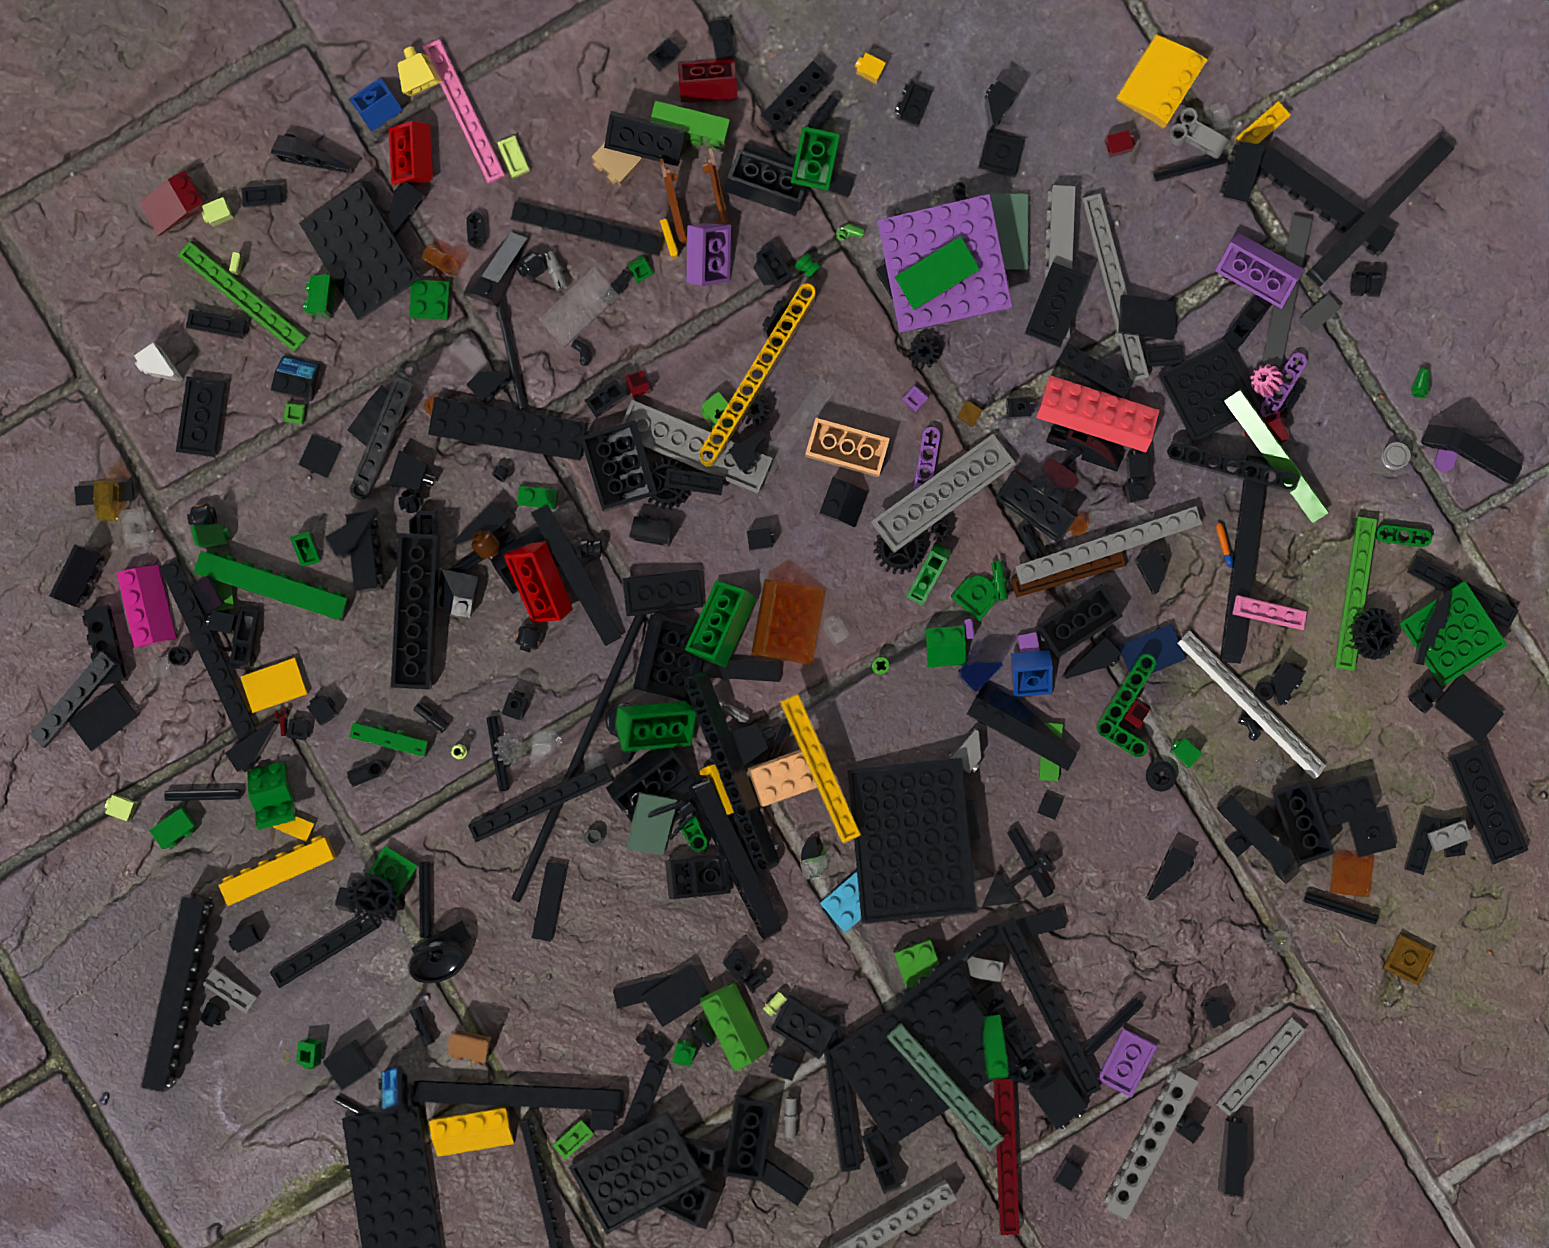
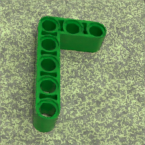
M1143 653L1137 658L1096 724L1097 732L1102 737L1135 757L1144 756L1147 752V746L1142 739L1119 726V723L1155 668L1156 661L1148 653ZM1145 657L1151 659V665L1147 668L1141 665V661ZM1134 674L1141 675V681L1137 684L1131 682V677ZM1124 690L1131 692V696L1127 700L1121 699V692ZM1117 706L1121 709L1118 716L1110 714L1112 707ZM1102 723L1110 724L1108 732L1100 731ZM1119 733L1127 735L1124 742L1120 743L1116 740ZM1136 743L1143 745V749L1139 753L1133 751V746Z

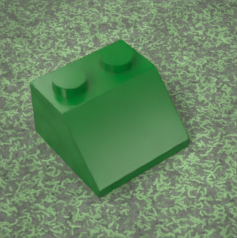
M311 275L310 281L307 280L306 292H308V298L304 300L303 309L308 316L332 319L336 284L331 275Z
M964 626L925 629L927 668L966 665Z

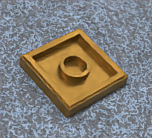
M1399 934L1382 968L1419 986L1435 951Z

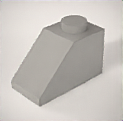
M976 729L971 732L950 758H962L963 769L967 773H970V771L974 773L981 765L979 763L981 760L979 731Z
M972 956L962 964L961 971L964 975L1000 982L1004 963L999 960Z

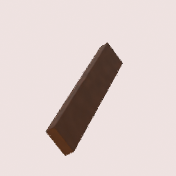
M1121 551L1020 585L1018 577L1010 580L1015 597L1017 598L1127 565Z

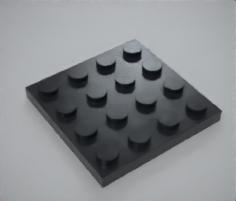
M1226 340L1158 375L1192 443L1237 421V418L1224 400L1238 390H1242L1256 411L1262 408Z

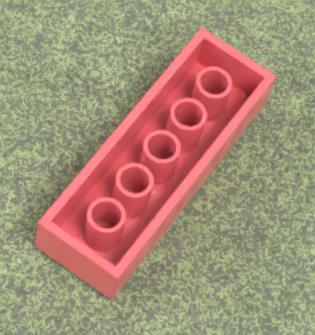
M1050 375L1043 391L1036 418L1147 452L1153 438L1159 410Z

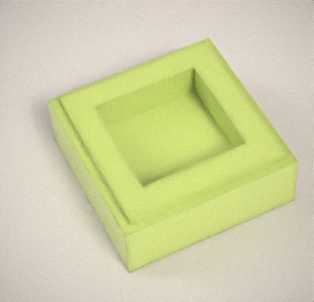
M232 253L229 268L231 273L237 275L241 273L244 258L240 253Z

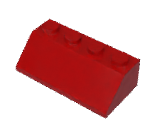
M546 542L530 543L504 555L531 622L561 621L573 610Z

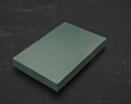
M640 792L626 848L663 855L675 809L648 818V815L677 804V800L675 798Z

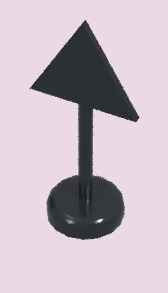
M1042 848L1037 849L1035 854L1039 862L1009 885H1006L996 873L982 907L1019 903V900L1010 889L1041 866L1048 872L1055 871L1056 867L1050 857Z

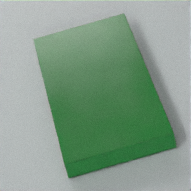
M960 236L895 276V279L915 311L979 272L980 268Z

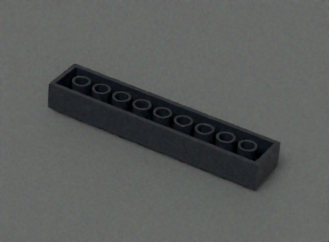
M193 894L181 897L141 1088L164 1093L176 1085L178 1075L175 1072L176 1067L180 1066L182 1059L179 1053L180 1049L184 1047L186 1037L183 1036L184 1030L188 1028L190 1017L187 1016L194 1003L192 993L197 988L198 979H196V974L202 966L200 956L201 953H204L206 947L204 937L205 934H208L210 928L208 918L214 910L213 898Z

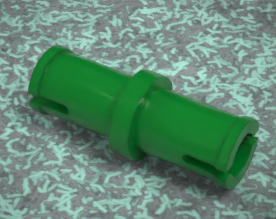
M1003 561L992 562V584L995 586L996 601L1007 600V578H1005Z

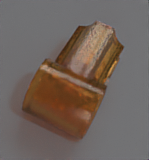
M431 244L425 248L422 255L423 260L449 276H455L460 272V264L454 257L447 255ZM454 262V268L447 270V264Z

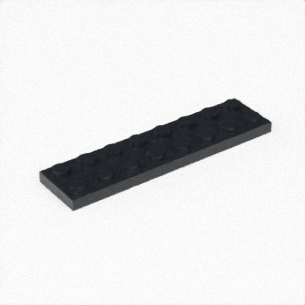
M434 397L428 435L580 461L582 451L580 437L584 436L586 423Z

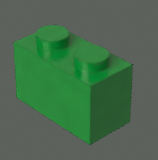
M183 807L149 831L162 849L169 848L171 850L179 844L178 840L183 836L188 838L195 833L194 828L198 825L185 807Z

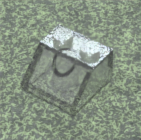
M533 730L530 768H538L558 751V747L562 746V736H559L558 731Z

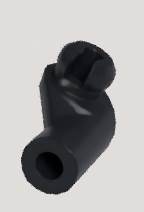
M575 339L571 347L580 352V364L588 366L592 361L591 349L586 344Z
M1241 714L1237 723L1248 727L1249 739L1256 741L1261 736L1258 723Z

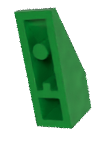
M223 524L190 527L195 546L204 549L229 544L228 539H231L228 527L225 528Z
M936 542L934 543L906 595L907 598L923 606L948 561L951 550Z
M1000 1015L984 1016L982 1037L986 1075L989 1079L1009 1077Z

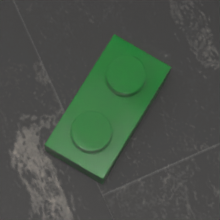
M519 486L517 505L540 508L548 503L550 509L556 510L558 490Z

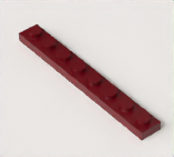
M996 1078L993 1080L995 1129L1004 1138L996 1145L1000 1235H1020L1013 1080Z

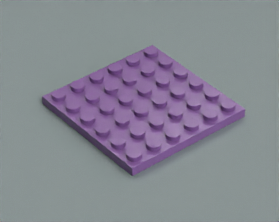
M990 194L877 220L899 333L1013 308ZM961 236L979 266L980 271L914 311L897 283L895 276Z

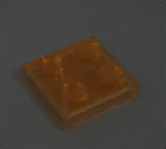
M1333 855L1329 893L1369 897L1373 859Z

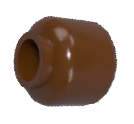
M478 531L474 534L471 546L480 558L492 559L499 553L500 542L491 531Z

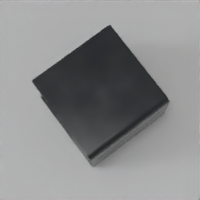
M356 1039L323 1061V1064L341 1091L375 1069Z

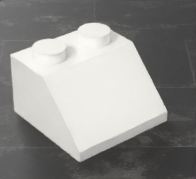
M152 343L134 355L137 360L135 364L141 372L143 371L145 374L175 381L183 380L163 349L158 345Z

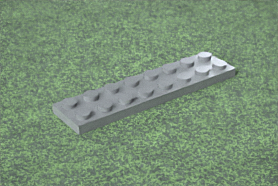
M631 400L622 424L636 421L644 447L708 474L724 476V480L756 494L759 493L773 458L756 452L755 458L757 462L754 464L755 467L747 472L745 470L740 472L729 453V449L736 446L737 443L729 441L715 465L711 467L704 466L700 461L699 452L711 432ZM717 436L713 439V442L720 444L723 442V438ZM707 452L704 454L703 459L711 460L714 455Z
M992 434L879 515L871 523L895 553L1013 468L1016 463L994 434Z

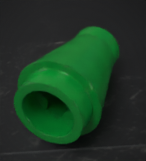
M1419 369L1410 389L1412 396L1427 398V394L1430 393L1429 370Z

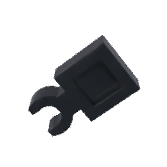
M643 1030L647 1037L646 1040H640L637 1037L636 1041L638 1044L646 1046L644 1052L658 1064L671 1049L657 1036L652 1040L650 1033L647 1030Z

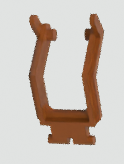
M708 147L710 158H707V163L702 164L704 174L710 173L720 217L717 224H729L712 147ZM660 158L659 161L678 241L686 244L687 229L682 225L673 181L678 180L676 171L670 172L669 167L665 168L663 158Z

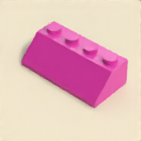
M152 565L117 572L134 647L142 648L177 639L160 566Z

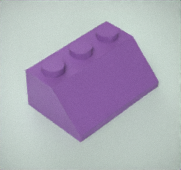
M708 223L687 225L686 282L699 286L730 282L731 225Z

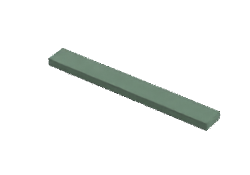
M901 1023L887 1035V1038L989 1152L1004 1139Z

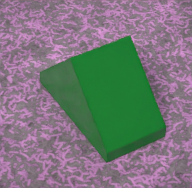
M305 532L290 536L302 567L320 562L313 533Z

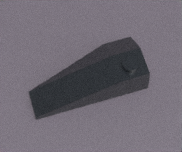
M285 133L284 136L278 135L271 149V154L279 162L353 174L350 166L296 138L293 134Z

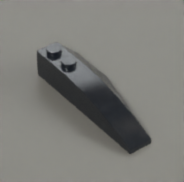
M987 682L983 684L967 716L1068 771L1077 754L1018 699Z

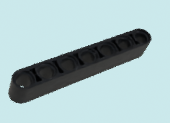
M1173 443L1167 449L1169 458L1176 463L1287 492L1294 491L1298 486L1297 476L1284 470L1180 443ZM1180 448L1182 450L1181 455L1173 457L1171 455L1173 449ZM1193 453L1200 454V459L1197 462H1192L1190 456ZM1211 458L1219 460V464L1216 467L1209 466ZM1230 463H1236L1238 468L1236 471L1230 472L1227 470V466ZM1255 468L1257 470L1256 475L1253 477L1247 476V469ZM1269 472L1276 475L1275 480L1272 482L1265 480V475ZM1288 477L1295 480L1294 485L1291 487L1284 485V480Z

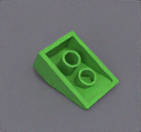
M930 939L893 951L906 989H912L916 986V982L921 977L929 976L931 970L939 964Z

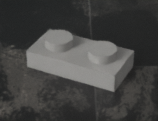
M1465 820L1427 833L1434 852L1472 839Z

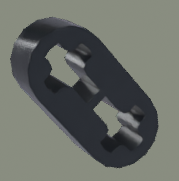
M473 212L468 215L466 221L467 240L471 248L479 250L484 247L486 242L485 222L481 214ZM474 217L481 220V222L477 223V229H474V224L470 223L474 220ZM475 233H478L479 239H482V241L478 242V245L471 242L475 239Z

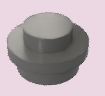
M595 827L588 829L584 835L586 844L591 847L599 846L604 838L602 831Z

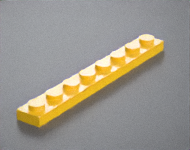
M795 694L780 701L841 842L845 843L860 836L799 695Z

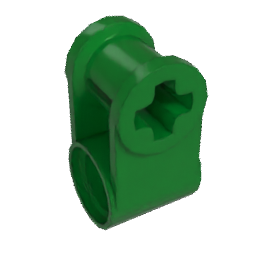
M694 814V818L681 831L690 847L694 851L701 852L707 848L708 841ZM698 837L704 840V846L700 849L694 846V840Z

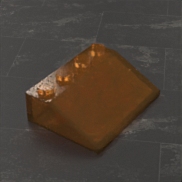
M764 579L751 655L812 666L825 590L778 580Z

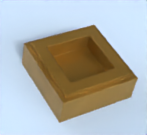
M966 401L957 418L973 427L983 410Z

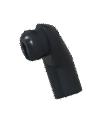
M962 182L956 183L953 187L955 201L970 199L966 197L965 184Z

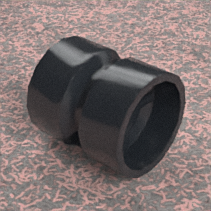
M1364 271L1352 272L1350 281L1351 296H1363L1364 294L1368 297L1380 296L1382 290L1381 272H1369L1368 275Z
M1426 677L1419 684V689H1414L1407 698L1418 710L1426 714L1433 707V702H1438L1445 693L1433 680Z

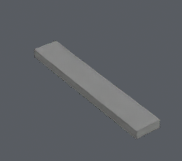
M1290 1017L1217 1101L1216 1105L1232 1117L1306 1032V1029L1294 1018Z

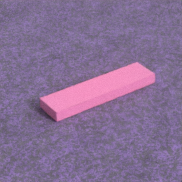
M1236 596L1233 615L1304 630L1307 611Z

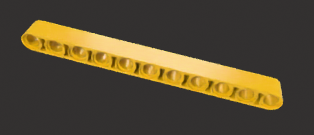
M806 283L799 287L702 446L699 457L704 466L711 467L718 461L816 298L815 288L811 284ZM810 291L812 295L809 298H805L802 296V293ZM800 307L802 312L795 314L792 312V309ZM785 323H790L792 328L784 330L782 326ZM775 339H780L783 342L780 346L772 344ZM766 355L773 357L772 361L768 363L762 359ZM756 371H760L763 373V376L756 379L753 377V374ZM749 387L753 389V392L750 395H745L743 390ZM741 404L743 409L741 411H734L733 406ZM726 420L733 421V425L729 428L724 427L723 423ZM717 436H721L723 438V442L720 444H715L713 442V439ZM710 452L714 456L711 460L703 459L704 454Z

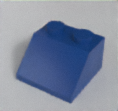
M381 78L349 98L371 131L380 128L383 123L391 118H395L402 111V108Z
M1049 650L1011 654L1014 697L1052 694V661Z

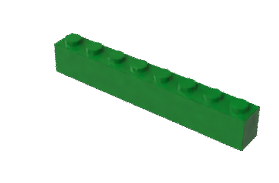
M209 549L206 552L200 551L193 571L195 574L204 577L210 575L213 580L341 622L343 621L349 599L345 598L346 594L337 591L332 594L327 592L328 588L319 585L313 588L309 586L307 581L298 579V582L290 580L291 576L282 573L277 576L272 574L273 570L264 567L258 570L254 568L255 565L244 561L243 564L236 562V558L225 555V558L217 556L218 552Z

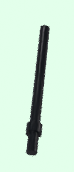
M501 298L496 316L497 320L500 321L518 407L519 409L526 408V403L507 321L509 318L508 312L505 310L503 298Z

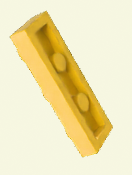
M1278 101L1234 140L1237 143L1243 141L1259 144L1291 115Z

